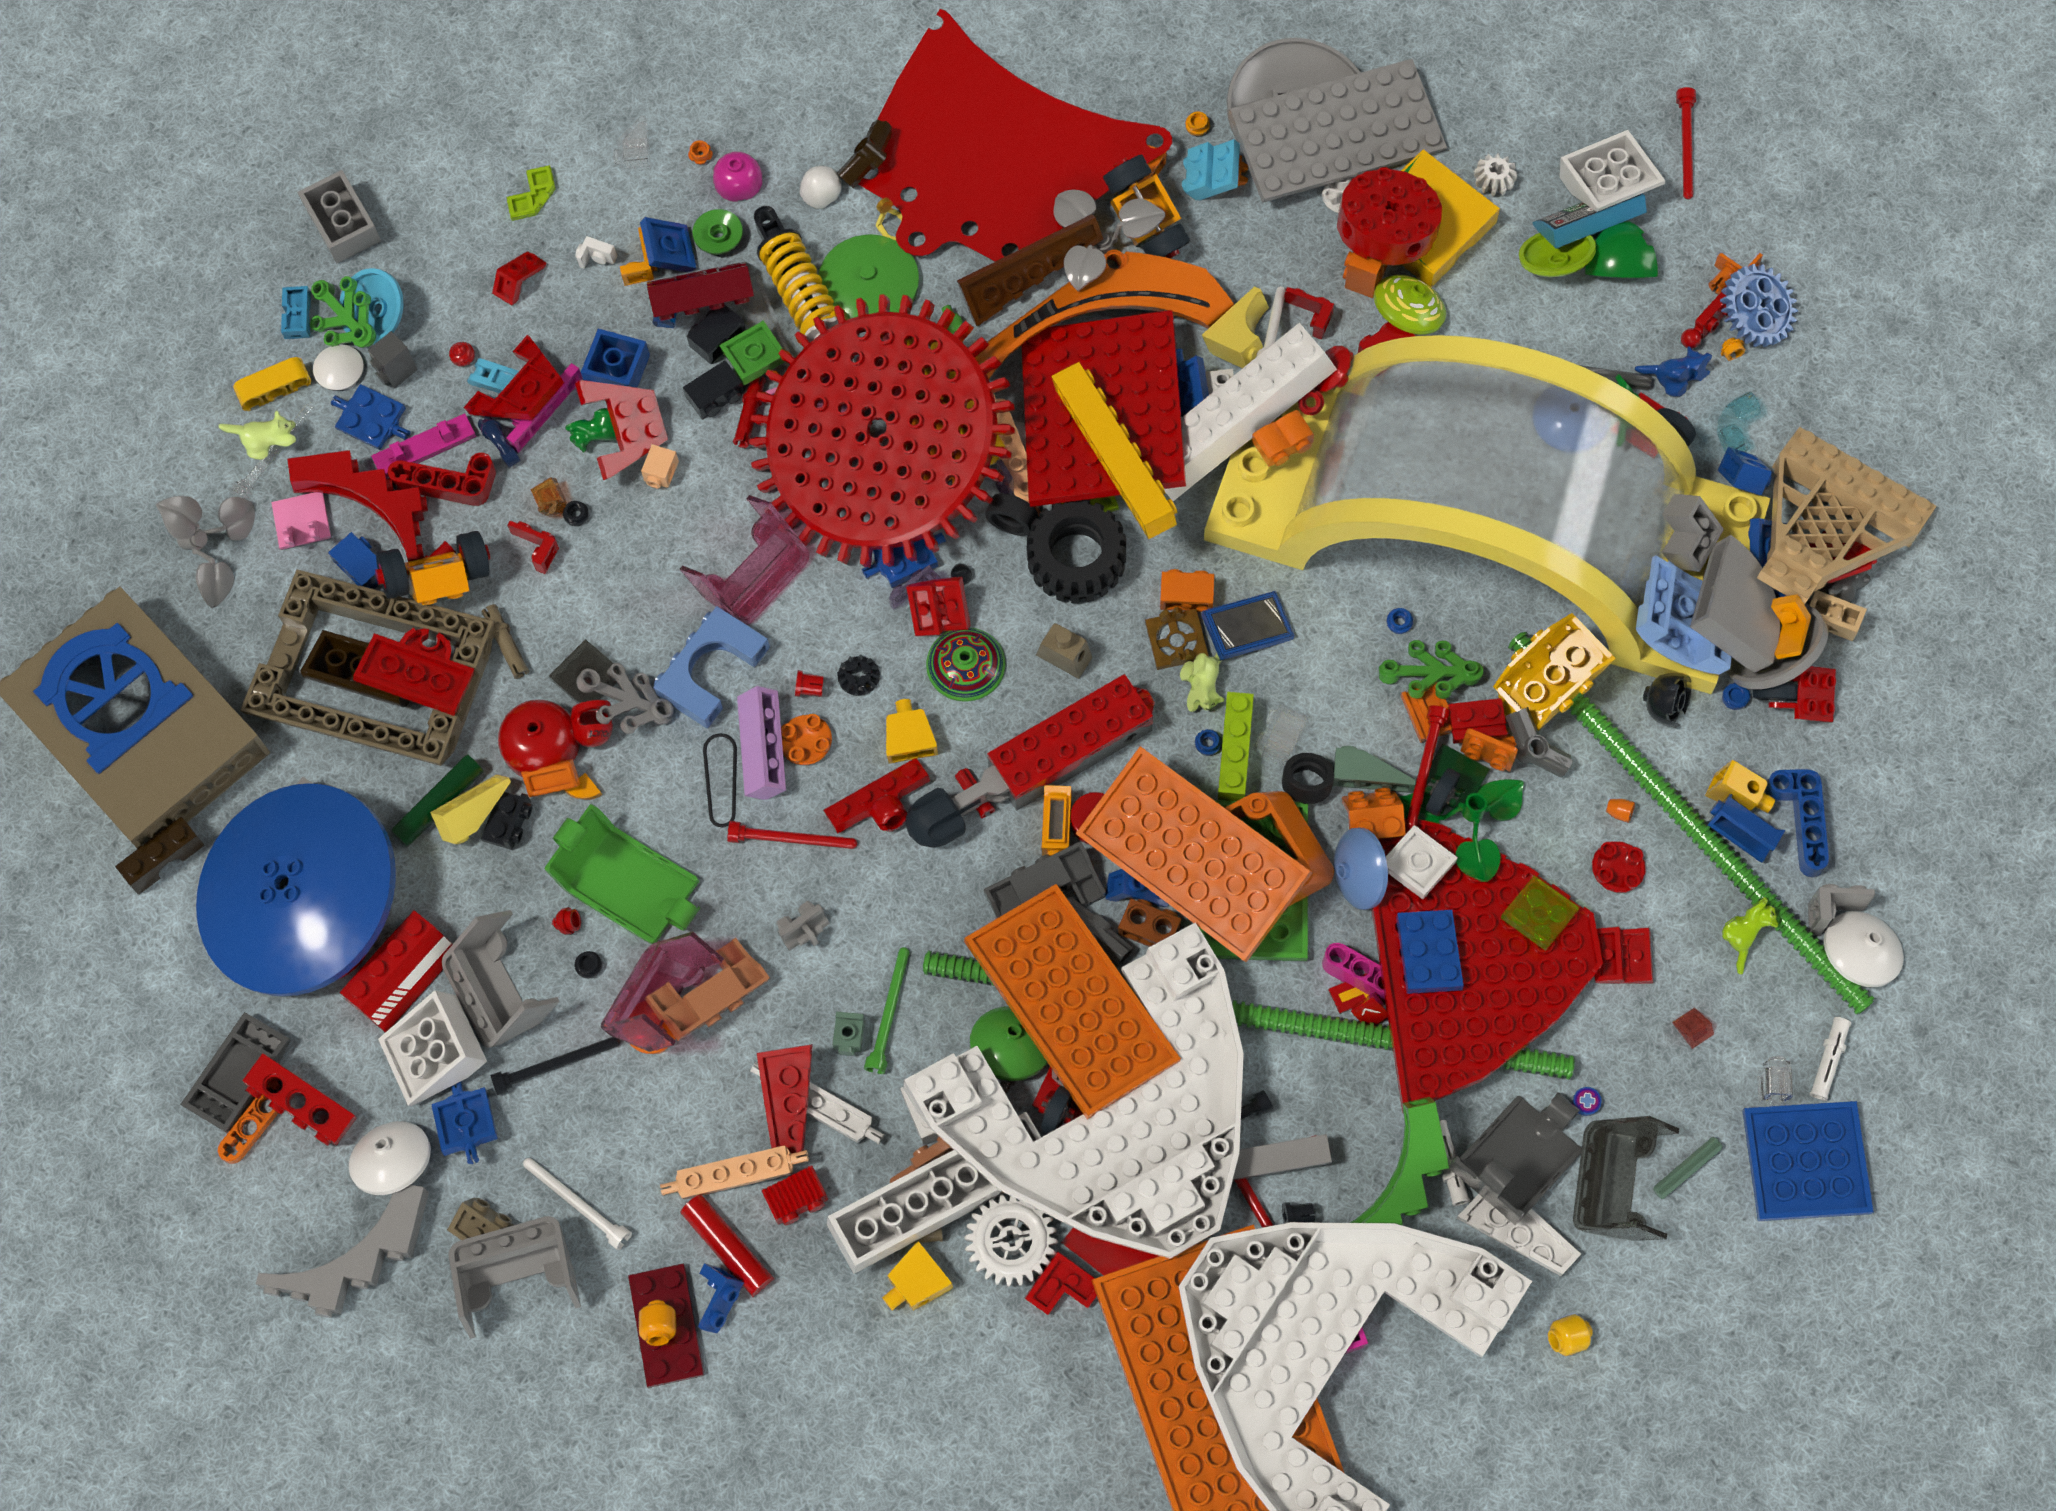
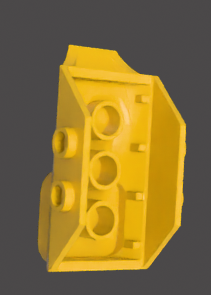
M1573 613L1554 623L1545 631L1543 629L1539 630L1530 639L1532 643L1526 649L1520 648L1512 655V662L1508 664L1493 686L1498 692V697L1502 698L1505 716L1528 707L1539 731L1559 711L1561 713L1567 711L1574 703L1572 699L1579 693L1585 694L1594 685L1592 681L1616 659Z

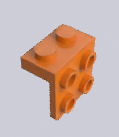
M1467 729L1460 751L1472 760L1480 759L1490 763V766L1496 770H1507L1510 772L1518 749L1515 747L1514 737L1509 734L1507 738L1494 739L1473 729Z
M1378 788L1373 793L1365 794L1363 791H1352L1348 793V796L1342 797V803L1348 812L1349 829L1366 828L1377 839L1406 835L1403 803L1396 792L1391 791L1390 788Z

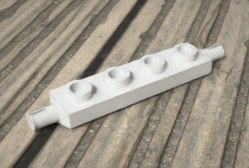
M755 1062L750 1072L760 1076L758 1062ZM811 1082L809 1083L807 1115L857 1143L864 1137L871 1139L878 1145L881 1143V1139L883 1140L885 1134L871 1127V1116Z

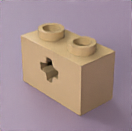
M1818 590L1814 592L1809 606L1815 608L1821 614L1829 633L1853 641L1858 633L1867 610Z

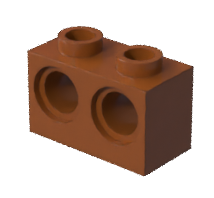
M1130 899L1118 926V935L1151 947L1177 933L1181 927V918L1178 917L1177 913L1169 909L1161 911L1154 908L1150 902L1144 899L1137 901ZM1135 915H1141L1145 918V921L1141 924H1135L1131 921V918ZM1160 925H1166L1171 931L1167 934H1160L1156 928Z

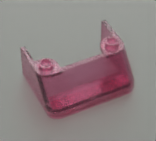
M751 495L746 499L760 515V518L754 523L751 530L752 538L758 547L725 582L720 576L715 574L704 575L683 565L680 568V571L703 598L746 625L751 624L809 561L807 547L772 503Z
M693 931L653 943L641 955L604 1017L601 1028L610 1036L648 1052L674 1046L676 1041L662 1027L664 1021L659 1020L645 1000V997L664 986L667 982H670L680 995L685 987L695 986L704 978L706 967L722 963L724 958Z

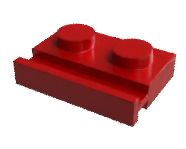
M1502 698L1448 704L1453 744L1463 743L1467 729H1473L1494 739L1507 738L1508 732L1506 731Z

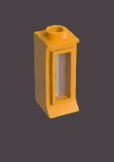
M1044 785L1042 856L1047 854L1052 856L1069 847L1071 786Z

